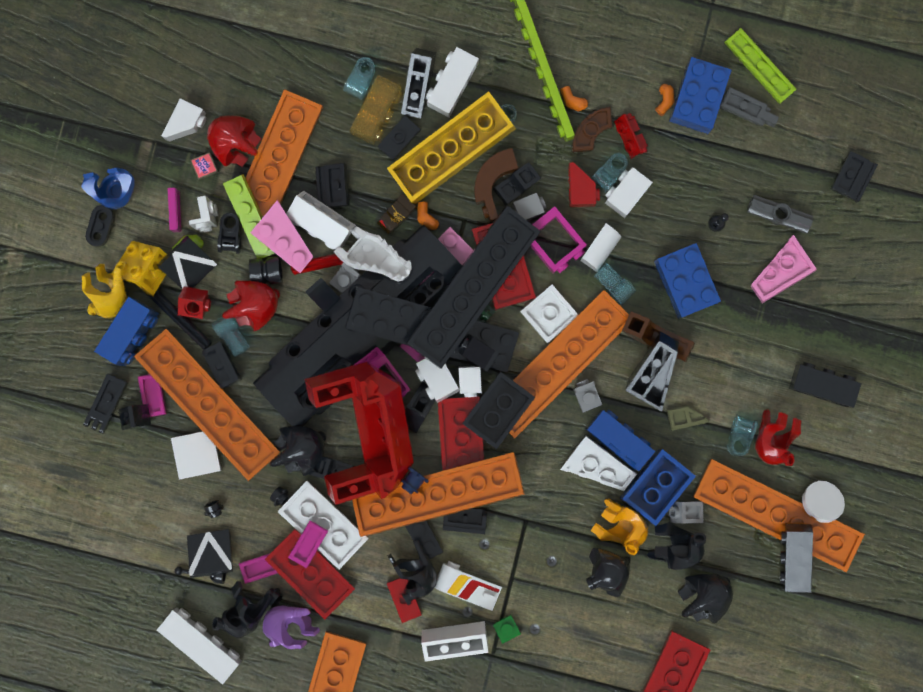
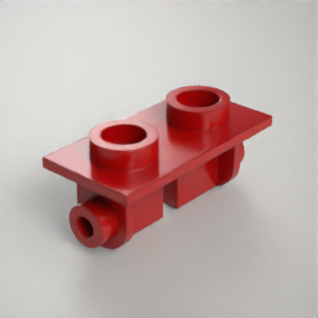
M631 113L623 114L614 121L616 130L620 134L625 150L631 159L638 154L641 155L648 151V145L642 133L639 135L634 133L640 130L635 116H632Z

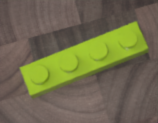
M244 174L224 182V188L257 259H263L275 254L250 233L263 216Z

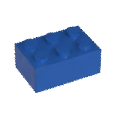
M691 57L687 63L669 122L709 134L713 129L731 69Z
M697 243L654 261L678 319L721 302Z
M128 297L94 352L115 365L125 367L127 364L130 365L136 355L134 352L138 346L141 347L147 339L146 333L149 328L152 329L156 325L159 313L142 302Z
M658 449L620 498L656 526L696 476L666 451Z

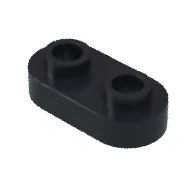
M99 205L91 213L85 237L87 242L94 247H101L108 241L114 221V213L110 208ZM103 213L107 214V218L105 220H101V215ZM97 233L101 234V238L99 240L95 239V235Z

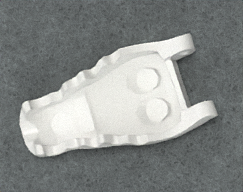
M357 226L354 227L351 233L358 240L349 251L346 252L341 247H337L334 250L337 257L346 265L354 269L380 273L395 281H403L412 270L411 262L398 256L397 251L391 245H388L385 239H382L380 235L368 233Z

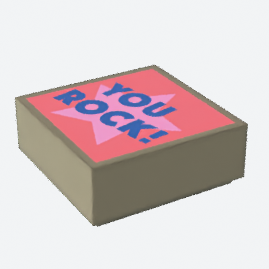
M210 152L190 160L198 180L219 173Z

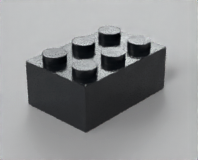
M500 372L462 424L497 449L535 397Z

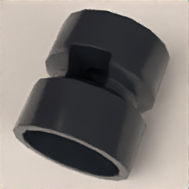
M267 257L266 261H263L261 258L249 259L250 280L264 284L269 282L271 285L281 284L283 282L280 257Z

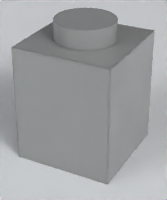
M537 193L513 202V208L520 216L530 221L544 215L546 204L543 197H538Z

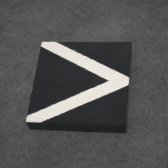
M188 236L157 264L158 268L181 289L183 287L194 288L217 265Z
M229 529L187 535L189 576L191 578L233 572L231 534Z

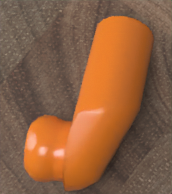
M663 84L659 88L663 101L655 109L661 116L675 102L674 88L667 84Z
M570 86L560 89L565 105L569 109L582 111L588 107V101L585 98L573 96Z
M418 202V222L428 230H436L439 227V222L428 214V203Z

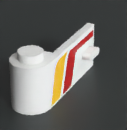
M452 561L442 564L436 580L435 588L437 590L488 610H493L502 589L501 586L463 572L459 569L460 565Z

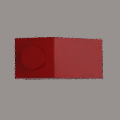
M570 162L568 165L569 207H595L596 201H600L599 188H596V183L574 162Z

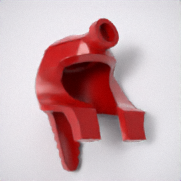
M226 115L220 116L210 123L207 131V140L215 156L223 166L227 167L233 163L243 167L247 162L248 158L236 150L231 152L233 148L244 151V153L251 154L252 156L258 154L257 149L254 147H257L262 138L256 135L254 131L255 122L253 120L240 116Z
M235 281L236 288L226 295L230 304L238 301L240 303L225 311L222 317L224 319L236 318L239 327L248 325L252 327L253 331H258L267 324L277 311L280 292L261 282Z
M764 410L755 442L758 457L770 465L783 463L786 466H792L795 458L788 448L801 435V420L793 418L791 431L782 435H774L776 432L786 428L788 415L779 412L776 423H770V410Z

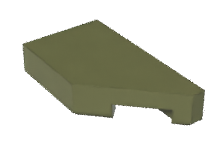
M689 406L666 410L671 431L710 422L708 418Z

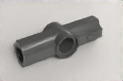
M756 195L752 196L747 209V213L769 220L775 225H783L805 234L808 233L813 222L812 215L792 209L787 204H779ZM777 209L784 212V219H779L776 216Z

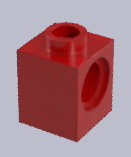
M183 287L178 297V315L203 319L205 313L209 312L211 308L208 290Z

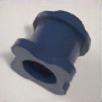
M409 466V474L404 480L401 479L403 483L402 488L411 495L413 492L418 494L419 491L417 490L423 482L428 483L429 480Z

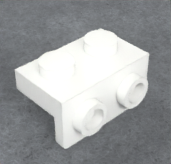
M206 196L197 197L201 218L189 220V225L201 233L212 231V227H217L216 216H219L217 205Z

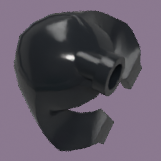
M301 426L280 428L281 436L273 444L279 451L283 450V452L270 461V466L284 465L288 473L300 471L303 476H307L316 467L324 454L326 434L322 431L317 432L312 428Z
M671 522L655 526V535L669 536L672 545L671 547L655 546V551L647 554L649 559L667 562L668 568L673 570L687 569L701 561L705 552V534L700 532L693 534L675 526Z
M419 540L413 541L419 559H398L395 561L392 554L387 555L400 579L409 580L404 588L405 593L402 594L407 605L412 604L411 601L416 598L429 595L437 583V573ZM400 569H405L408 572H402Z
M594 547L589 555L593 569L592 576L586 578L587 584L591 590L601 588L606 590L607 594L619 597L629 579L631 558L627 556L621 557L613 552Z
M718 574L686 576L684 578L686 584L678 593L683 601L696 594V592L697 598L682 611V616L688 617L693 615L697 622L701 619H709L713 624L717 623L726 614L733 599V589L729 578Z
M237 581L231 587L233 597L236 599L235 605L222 613V618H214L212 629L217 631L223 629L236 638L251 634L257 628L273 595L267 593L257 604H254L241 590L243 588L241 581Z

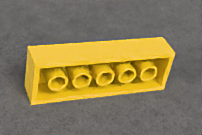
M488 91L387 169L408 199L416 204L516 128Z

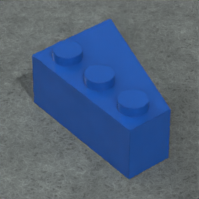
M601 410L585 430L632 469L640 471L655 453V450L649 447L651 444L643 437L638 438L634 435V430L626 423L620 424L617 421L618 417L613 412Z

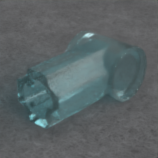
M608 263L594 275L620 306L636 292L634 286L625 278L622 279Z
M221 317L211 323L220 339L224 340L234 357L250 348L246 339L239 331V326L234 318L224 319Z

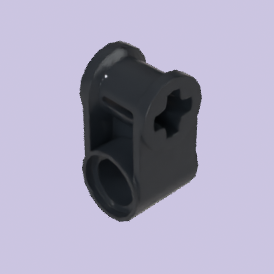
M226 213L220 219L217 244L219 253L234 251L236 254H240L242 225L238 216L234 213ZM232 217L235 218L236 225L233 228H228L226 225L227 220Z

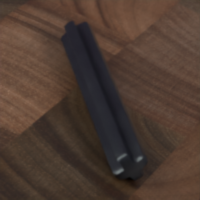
M158 289L154 296L146 294L202 349L205 350L211 345V340L186 316L178 315V308Z

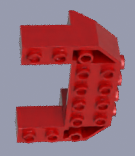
M368 362L305 379L308 398L315 408L352 398L364 464L324 476L327 492L331 500L337 505L375 492L381 499L386 498L399 486L401 479L409 471V466L411 467L414 463L400 383Z

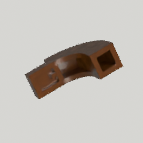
M513 148L503 150L490 157L479 170L475 181L476 205L484 203L485 206H482L485 219L489 218L490 223L494 222L498 217L492 198L494 183L500 177L518 170Z
M632 311L622 329L625 334L648 347H651L659 333L663 332L679 342L676 358L687 362L695 345L693 341L667 331L653 323L651 319Z

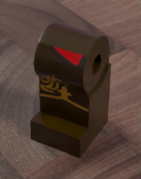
M402 193L388 211L381 216L377 224L390 235L417 208Z

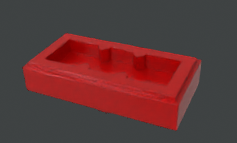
M398 578L388 582L387 586L401 622L404 623L422 616L416 599L411 601L412 604L407 605L402 596L405 593L404 588L409 580Z

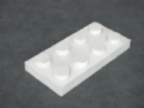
M308 480L278 511L300 534L303 533L310 520L328 530L318 551L339 570L369 539L367 536L360 537L358 527Z

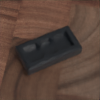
M404 116L377 147L394 161L421 129Z

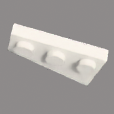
M586 435L560 468V470L598 481L601 484L622 491L628 487L637 475L636 472Z

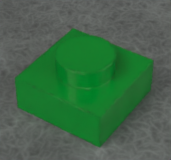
M511 614L492 624L502 644L521 634Z

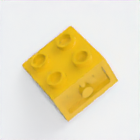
M131 241L115 267L121 268L124 281L135 283L146 294L154 296L166 276L158 268L157 264L167 254L160 247Z

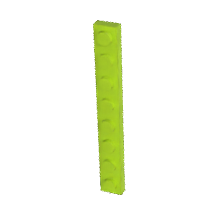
M510 0V2L514 1L516 7L514 14L517 21L521 20L523 26L521 28L522 36L525 41L528 40L530 48H528L531 60L535 59L538 67H535L538 79H542L545 86L542 89L545 98H549L552 106H549L552 117L558 120L557 131L560 138L564 137L565 142L573 140L575 136L527 4L525 0Z

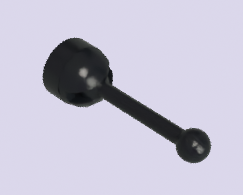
M728 214L713 215L708 221L710 230L714 232L721 231L729 219Z
M182 567L175 568V574L177 575L182 573L189 574L187 569H182ZM226 573L208 575L214 583H225Z

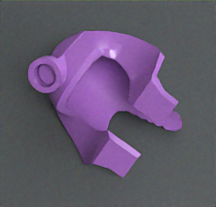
M282 605L267 611L263 620V632L270 639V647L282 645L287 649H302L307 644V641L294 640L287 632L288 624L293 622L300 627L301 634L304 636H316L320 629L319 627L311 626V618L308 616L311 613L310 610Z

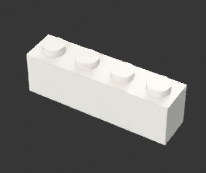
M175 608L159 626L157 631L223 685L242 662L239 659L240 655L231 648L228 650L223 646L224 642L216 635L211 636L206 632L207 628L198 621L195 623L190 619L191 615L186 610Z

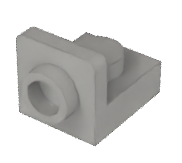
M344 262L329 282L341 293L361 276L358 273L359 269H354Z
M586 379L576 383L577 388L573 390L582 413L602 405L594 381L589 383V380Z
M676 501L669 509L670 522L682 524L703 523V502Z

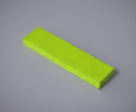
M742 28L725 41V45L779 104L796 90L793 84Z

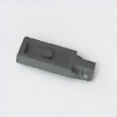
M730 87L720 105V108L760 126L767 124L774 127L779 119L778 116L769 113L771 109L767 107V104Z

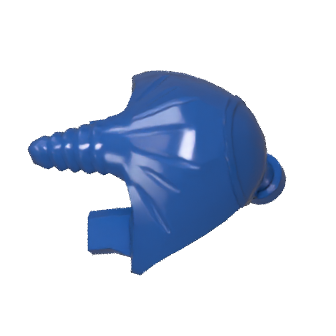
M120 168L108 169L107 173L109 175L102 180L99 188L97 186L98 174L93 172L83 174L82 189L103 206L119 209L124 207L131 199L135 182L134 177L127 170Z

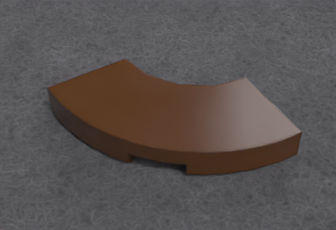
M611 107L596 110L581 122L572 142V153L593 151L594 141L597 136L605 130L612 129Z

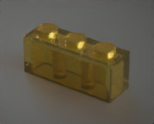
M377 75L350 128L351 135L371 145H374L375 141L379 142L384 133V130H382L384 123H389L393 115L391 110L394 104L398 105L402 98L401 86Z

